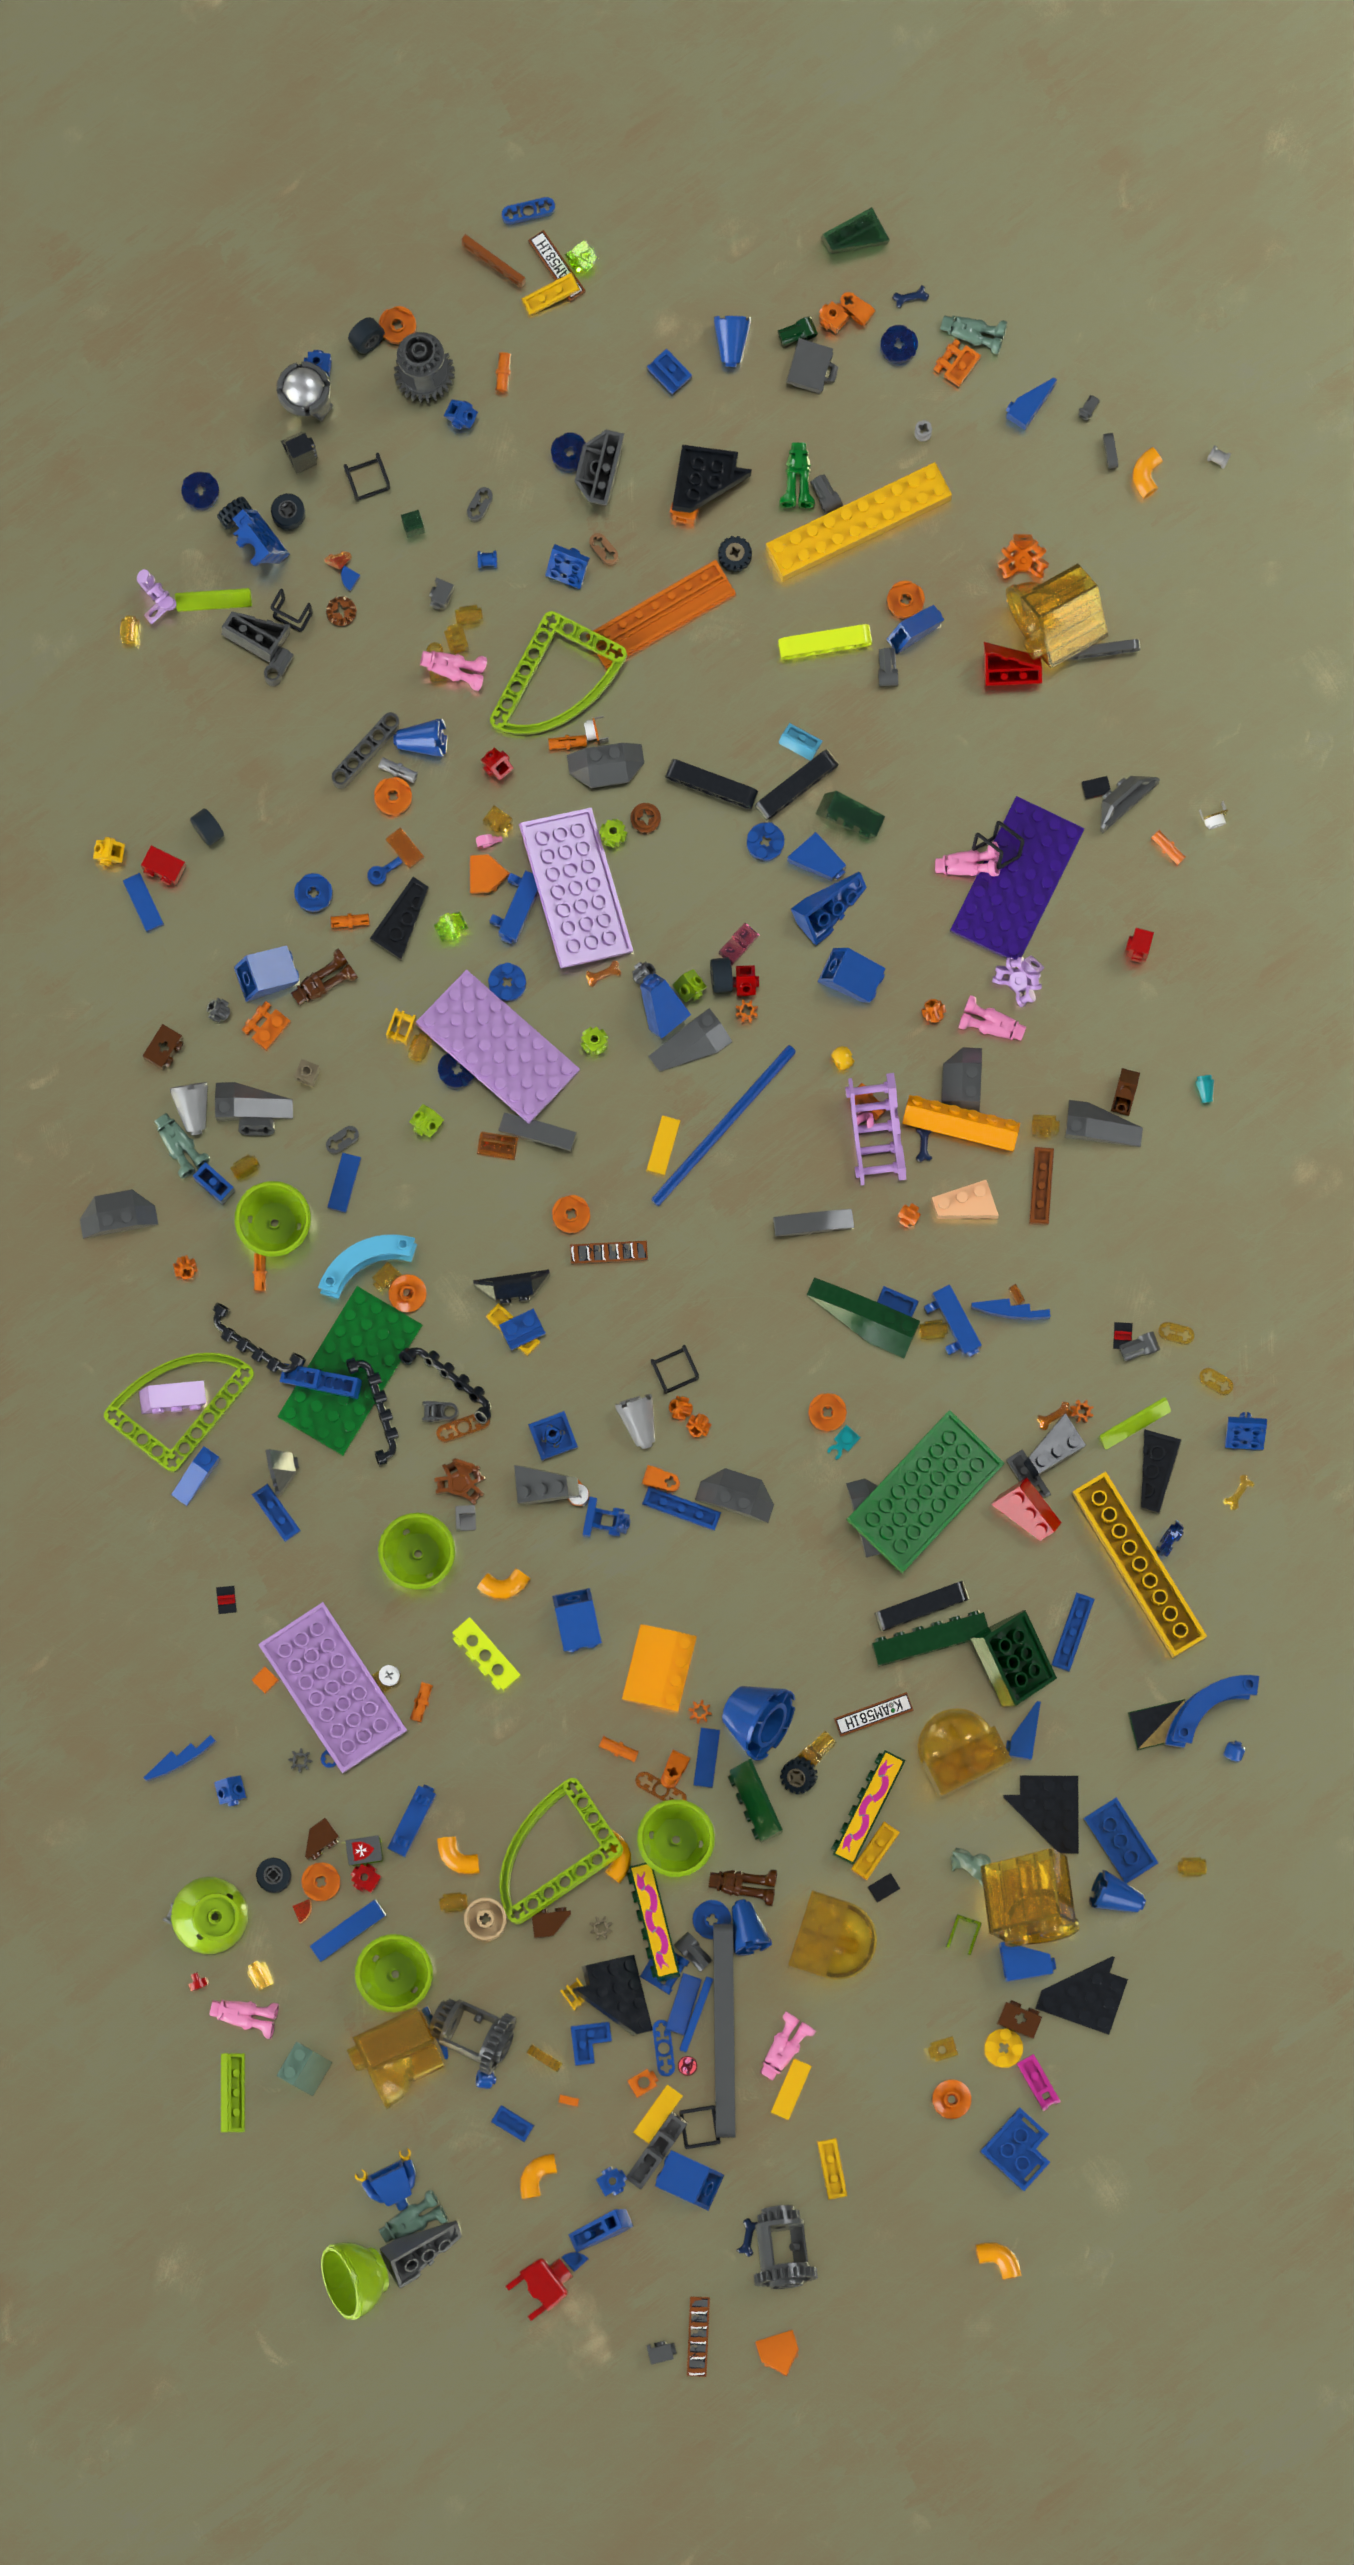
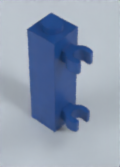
M526 870L522 878L510 873L507 879L508 883L516 885L518 888L505 918L502 919L492 914L489 920L490 924L500 927L499 936L501 940L510 944L512 942L517 943L539 893L533 873Z
M950 1284L933 1292L932 1296L935 1301L924 1306L927 1315L939 1309L956 1342L945 1348L948 1355L958 1350H961L964 1356L969 1355V1357L979 1353V1348L982 1345Z
M425 1784L423 1787L418 1785L388 1846L389 1850L406 1858L437 1796L433 1793L434 1789Z

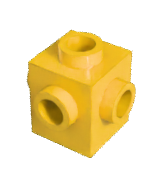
M105 837L104 840H96L93 859L99 860L100 864L111 866L112 863H122L125 844L117 842L116 839Z

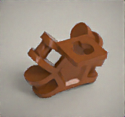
M456 1458L448 1465L443 1464L442 1467L447 1476L434 1478L437 1483L436 1494H455L466 1498L471 1504L476 1505V1500L480 1496L482 1497L484 1493L475 1485L486 1480L485 1476H482L479 1471L481 1469L480 1466H475V1464ZM455 1469L458 1470V1471H456V1472H454V1473H452V1474L450 1473L451 1471H453V1470H455ZM470 1474H473L474 1480H471ZM446 1481H448V1488H445ZM472 1488L474 1492L469 1496L467 1492Z

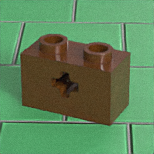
M162 1024L144 1052V1060L163 1071L166 1067L169 1068L174 1060L172 1056L175 1051L179 1052L184 1044L182 1035ZM167 1045L169 1050H164L162 1052L161 1046L165 1047Z
M1013 2000L1010 2003L1005 2002L997 2025L1034 2039L1042 2016H1039L1040 2012L1029 2008L1028 2011L1022 2009V2004ZM1022 2013L1023 2018L1026 2020L1018 2024L1015 2016H1019Z

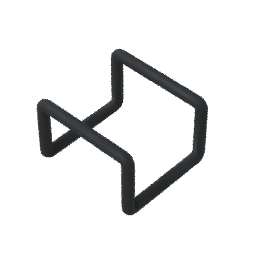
M376 453V459L348 468L347 464H344V471L347 474L356 501L382 493L391 488L379 453ZM378 462L387 487L358 497L350 471Z
M280 589L270 606L271 610L274 611L273 618L282 623L289 624L291 628L302 632L313 614L311 604L308 603L300 618L296 619L280 611L285 601L284 590ZM280 596H281L282 598H281V600H280V602H279L277 608H275V605H276L278 599H279ZM309 610V613H308V615H307V617H306L304 623L302 624L301 628H299V627L295 626L294 624H292V623H290V622H288V621H286V620H284V619H282V618L276 616L277 613H278V614H280V615H282V616H284V617L290 619L291 621H293V622L299 624V623L302 622L304 616L306 615L307 611Z
M997 821L991 838L987 839L980 833L975 834L972 850L975 851L986 844L990 845L1000 853L996 868L1001 869L1021 857L1025 841L1004 823ZM999 825L1021 841L1017 856L1002 864L1004 853L991 842L997 836ZM978 837H979V838L982 839L984 842H982V843H980V844H978V845L976 846L977 840H978Z
M686 1345L659 1359H651V1365H653L665 1394L699 1379V1374ZM685 1352L695 1377L667 1389L656 1364Z
M715 2105L679 2111L680 2117L684 2119V2114L712 2110L716 2135ZM686 2127L682 2131L685 2149L721 2143L720 2138H716V2141L688 2145Z

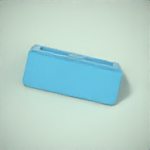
M789 723L781 735L779 744L811 761L822 744V740Z

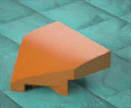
M489 854L471 855L470 893L496 892L498 890L497 887L505 878L509 877L510 872Z
M793 2330L756 2341L761 2362L766 2367H770L787 2376L795 2358L798 2357L799 2351Z

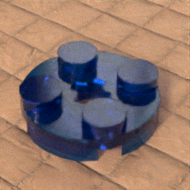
M904 325L892 326L886 330L881 338V352L889 362H908L914 358L918 349L917 336ZM897 340L905 344L900 349L894 346Z
M565 433L559 438L557 437L551 446L553 463L562 470L577 471L582 448L586 443L584 439L576 433ZM569 447H571L575 454L567 456V453L564 451L569 450Z
M208 472L190 474L183 480L181 488L185 503L196 510H206L212 507L220 493L216 479ZM200 486L206 489V491H203V495L195 493V490Z
M449 1053L441 1057L438 1063V1073L440 1080L446 1086L460 1089L467 1087L473 1081L475 1076ZM457 1064L460 1065L462 1072L454 1074V1071L451 1070L452 1067H456Z
M1175 1520L1174 1525H1170L1160 1540L1163 1544L1155 1549L1157 1554L1167 1557L1171 1553L1173 1542L1175 1540L1179 1541L1184 1533V1527L1181 1522Z

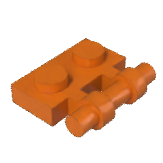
M955 339L952 344L949 343L946 347V352L942 357L938 358L937 364L933 369L937 373H940L942 368L947 369L944 377L960 387L981 358V355L967 345L961 351L958 349L961 342ZM952 355L957 356L952 364L948 362Z
M267 1001L262 1006H258L257 1012L251 1019L248 1018L245 1022L246 1025L242 1029L245 1034H248L251 1030L256 1032L252 1040L266 1051L291 1022L277 1009L272 1014L268 1013L267 1010L271 1007V1004ZM263 1016L267 1020L259 1027L256 1024Z

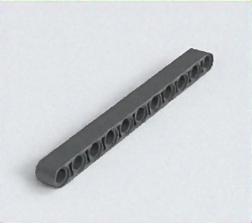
M713 1924L716 2138H736L733 1924Z

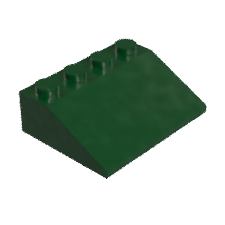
M1026 1610L982 1630L971 1638L1002 1707L1018 1705L1057 1679Z
M748 1759L729 1770L731 1775L728 1776L732 1787L736 1785L739 1792L736 1793L739 1804H744L746 1811L743 1813L747 1822L751 1821L754 1826L751 1831L755 1840L759 1839L760 1842H764L782 1834L783 1829L752 1759Z

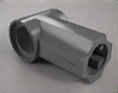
M825 474L819 475L810 481L825 514L843 506L838 493L833 490Z
M279 647L270 664L265 668L264 678L268 685L276 686L281 682L282 675L294 657V654L289 650ZM275 672L278 675L276 678H269L268 674Z
M879 649V686L898 685V669H896L895 649Z
M1154 1331L1119 1345L1124 1361L1159 1351L1160 1347Z
M687 1932L674 1946L701 1972L713 1960L699 1946L700 1944Z

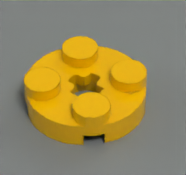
M995 2030L986 2039L984 2045L985 2056L991 2064L997 2067H1011L1022 2056L1023 2042L1020 2036L1012 2030ZM1000 2043L1009 2045L1007 2048L1008 2053L999 2052Z

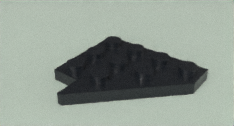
M682 445L672 510L688 513L695 511L749 478L752 469L736 467L738 452Z
M1020 1775V1795H1003V1798L1059 1854H1079L1078 1776Z
M634 1955L582 1966L586 1985L573 1988L574 1993L632 2035L653 2031Z
M1112 1956L1041 1990L1035 2009L1109 2035L1128 1979L1110 1973L1115 1959Z

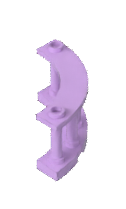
M894 1073L886 1074L887 1082H883V1084L853 1088L852 1078H849V1086L845 1087L846 1098H850L858 1166L855 1167L856 1178H860L861 1185H865L864 1175L886 1172L898 1173L899 1180H906V1166L903 1146L901 1145ZM876 1092L888 1093V1099H885L883 1102L855 1105V1095ZM880 1109L890 1110L891 1120H887L885 1123L874 1124L868 1129L867 1125L857 1126V1112ZM883 1130L892 1131L893 1142H890V1144L860 1148L859 1133ZM890 1151L895 1153L896 1162H893V1164L863 1168L861 1155Z

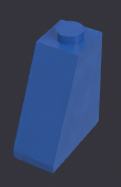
M932 605L900 622L886 640L895 649V653L899 654L937 629L944 621V618L935 605Z
M817 832L787 857V861L790 864L830 881H833L835 878L839 880L846 873L844 871L846 870V864Z

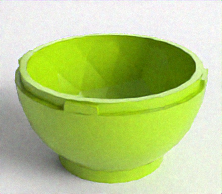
M267 1181L254 1185L243 1194L235 1211V1227L241 1241L248 1249L266 1257H279L296 1250L305 1240L311 1225V1213L304 1196L296 1188L280 1181ZM250 1216L252 1217V1223L248 1222ZM273 1220L278 1221V1225L275 1227L271 1225Z
M409 1513L395 1519L384 1530L378 1545L379 1561L386 1575L397 1585L414 1590L434 1586L444 1579L449 1573L455 1558V1543L451 1532L438 1518L425 1513ZM408 1529L410 1533L404 1535L403 1531ZM416 1551H421L422 1555L421 1557L417 1558L415 1557L414 1553ZM430 1574H433V1576L430 1577V1578H427V1577H426V1576H428V1575H430Z
M672 1799L658 1803L645 1814L638 1829L637 1842L639 1852L650 1868L669 1877H681L698 1871L706 1864L714 1848L715 1834L711 1820L700 1807L686 1800ZM650 1832H654L653 1839L649 1837ZM675 1836L680 1838V1842L677 1844L672 1841ZM700 1841L703 1842V1846L701 1848H699Z
M218 1877L195 1879L188 1883L174 1900L171 1910L172 1927L178 1939L187 1948L202 1954L224 1952L234 1946L246 1930L248 1923L246 1900L241 1892L225 1879ZM228 1893L232 1895V1899L227 1896ZM213 1913H217L218 1918L216 1920H212L211 1918ZM199 1934L203 1938L199 1940L196 1935Z
M400 1934L384 1935L371 1941L362 1950L355 1967V1980L362 1997L373 2007L386 2012H401L416 2006L426 1996L433 1979L432 1963L426 1950L417 1941ZM378 1955L379 1958L374 1962L373 1958ZM393 1971L399 1972V1976L397 1978L392 1977ZM415 1987H417L418 1990L415 1993H412Z
M350 2242L331 2244L324 2250L321 2259L322 2276L332 2303L347 2320H355L364 2316L374 2308L381 2294L387 2291L389 2286L387 2268L381 2255L372 2247L365 2248Z

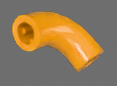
M1151 447L1136 461L1133 469V482L1143 499L1148 498L1158 490V486L1152 479V471L1163 460L1154 447Z
M516 1568L504 1580H499L487 1573L477 1589L493 1598L507 1599L520 1593L531 1579Z
M612 1829L623 1847V1853L619 1858L611 1862L605 1873L620 1884L631 1866V1852L628 1843L620 1834ZM612 1845V1846H611V1851H612L613 1853H616V1852H617V1850H616L617 1847H615L614 1845Z
M456 1836L437 1838L441 1860L448 1868L462 1874L480 1873L478 1854H462L458 1850Z
M554 2153L535 2158L525 2167L520 2178L522 2199L541 2196L539 2186L541 2178L547 2174L557 2173Z
M999 2243L975 2245L979 2264L987 2262L996 2263L1001 2269L1003 2280L1022 2276L1018 2260L1008 2247Z

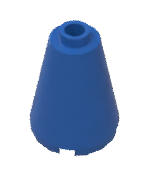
M714 316L721 361L725 363V367H737V363H741L751 317L725 316V318H720V316Z
M435 719L397 730L393 736L394 745H397V748L401 750L443 757L447 750V735H444L443 729H446V725L443 719Z
M1102 1870L1103 1873L1099 1872L1091 1891H1094V1896L1089 1898V1905L1091 1907L1138 1912L1144 1908L1146 1899H1144V1895L1106 1870Z
M746 1899L736 1901L735 1905L732 1906L733 1944L736 1955L754 1954V1950L760 1949L761 1952L772 1945L771 1938L751 1902L746 1901Z

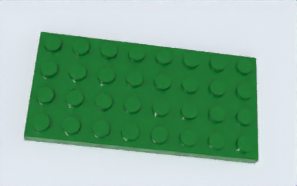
M356 1286L308 1365V1368L361 1379L362 1384L358 1399L296 1386L277 1417L344 1456L375 1405L365 1369L358 1368L357 1373L350 1374L346 1360L354 1357L355 1361H367L372 1366L374 1373L379 1372L382 1383H379L378 1386L379 1390L382 1391L401 1363L399 1353L404 1348H410L423 1324Z
M949 1410L846 1520L892 1565L903 1573L1005 1463Z

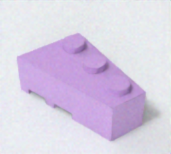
M204 1381L150 1385L139 1391L141 1414L164 1413V1411L180 1412L186 1408L193 1411L201 1409V1406L206 1404Z

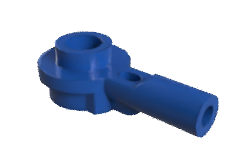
M397 857L384 867H371L368 871V880L374 885L382 884L387 877L386 874L403 862Z

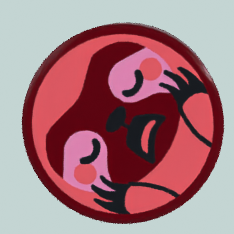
M684 2056L678 2062V2070L681 2074L690 2076L696 2072L697 2062L691 2056Z

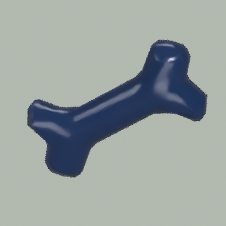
M921 285L916 292L904 295L896 292L892 298L897 302L896 306L901 308L902 304L915 299L927 301L929 294L925 292V286Z
M917 1128L916 1132L919 1133L921 1142L920 1153L916 1156L918 1162L923 1160L930 1161L932 1156L928 1153V1137L932 1131Z
M747 2218L743 2221L746 2227L744 2242L737 2251L745 2253L747 2257H750L754 2253L751 2248L755 2225L758 2222H752Z

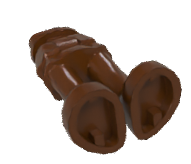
M339 948L333 952L334 959L328 965L315 973L312 972L310 976H306L300 986L298 985L297 989L291 992L298 1005L321 997L329 989L345 980L354 981L358 978ZM344 967L339 973H337L332 978L328 979L325 982L322 981V979L328 976L329 974L333 973L339 968Z
M735 1870L719 1871V1873L710 1872L709 1888H717V1891L721 1890L730 1896L756 1897L764 1900L765 1905L773 1906L775 1889L743 1886V1882L775 1888L777 1870H770L766 1875L743 1873L742 1871L736 1872Z

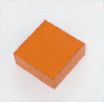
M266 1667L252 1679L265 1694L279 1681Z
M560 2095L559 2103L578 2107L579 2099Z

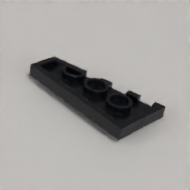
M412 877L374 931L370 940L402 961L429 887L415 877Z
M1144 1429L1142 1509L1161 1513L1182 1442L1181 1439Z

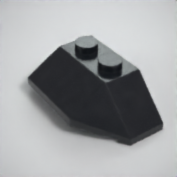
M547 1269L473 1280L475 1288L494 1302H500V1305L511 1304V1300L518 1299L519 1302L530 1301V1298L535 1297L550 1277V1271Z

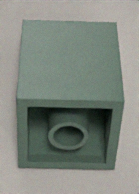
M296 2042L276 2076L313 2096L333 2062Z

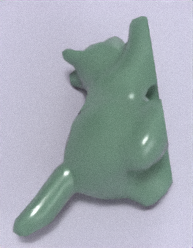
M955 1848L950 1858L952 1871L958 1868L965 1869L974 1878L978 1879L986 1893L990 1895L991 1889L985 1880L989 1867L992 1864L989 1856L985 1854L972 1856L965 1849Z

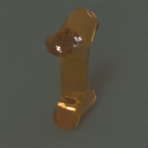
M613 961L610 967L597 973L587 971L586 976L589 978V986L594 987L598 980L611 974L620 976L619 962Z
M1062 1402L1061 1407L1048 1416L1038 1415L1037 1419L1041 1422L1040 1428L1047 1430L1051 1422L1065 1413L1070 1417L1072 1412L1069 1410V1403Z

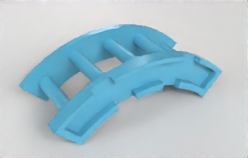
M380 1235L355 1243L339 1254L327 1268L318 1286L321 1289L320 1294L339 1300L343 1289L357 1272L376 1262L398 1260L411 1263L417 1244L414 1243L415 1238L404 1235Z

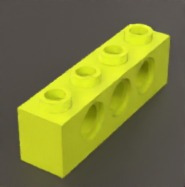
M470 1617L452 1632L455 1636L452 1639L459 1647L463 1645L468 1650L465 1654L472 1662L476 1660L480 1664L478 1669L485 1676L487 1674L490 1675L493 1679L491 1683L497 1690L502 1689L505 1691L521 1677L520 1673ZM469 1637H477L478 1643L475 1646H469L467 1644ZM482 1651H489L491 1653L489 1660L483 1661L480 1659ZM501 1665L504 1668L503 1673L495 1675L493 1673L494 1666Z

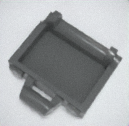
M799 338L786 383L819 394L823 392L825 385L823 383L835 382L839 369L837 365L830 362L834 353L832 352L833 348ZM828 367H830L831 370H830V373H829V377L827 378V377H825V376H826Z

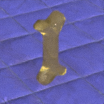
M1246 1474L1241 1475L1240 1485L1233 1496L1224 1499L1225 1503L1230 1504L1232 1510L1238 1509L1239 1499L1248 1487L1255 1485L1254 1482L1248 1480Z

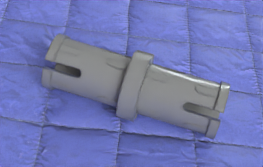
M385 757L381 759L379 769L390 772L394 777H401L411 783L415 782L418 772L404 767L402 763L397 764Z

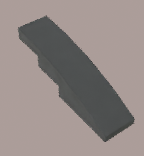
M505 1112L498 1130L525 1140L539 1142L551 1147L555 1146L571 1151L577 1132L532 1120L528 1124L520 1116Z
M852 1209L773 1217L775 1236L805 1235L854 1228Z
M672 2111L626 2176L627 2180L639 2189H642L688 2122Z

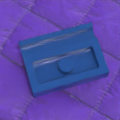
M667 348L647 366V369L672 395L692 378V374Z
M534 1308L499 1325L511 1351L546 1334Z

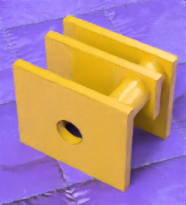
M396 1008L386 1032L387 1039L392 1038L395 1042L398 1040L407 1046L417 1021L416 1015H408L405 1011L402 1010L400 1012ZM397 1018H399L396 1032H393ZM404 1021L410 1022L406 1036L399 1034Z
M576 1978V1982L572 1985H567L564 1991L560 1990L574 2011H576V2007L579 2005L582 2006V2003L585 2001L580 1996L577 1998L573 1993V1988L583 1986L578 1978ZM570 1994H572V1996L575 1999L572 2002L568 1999V1996Z

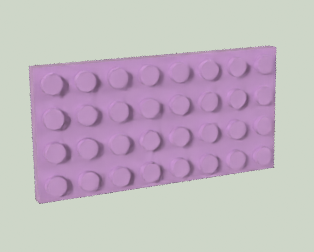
M592 807L520 823L519 827L560 968L632 953V944Z
M467 969L415 1023L528 1124L580 1071V1068Z
M323 1602L258 1644L342 1774L407 1732L398 1715Z

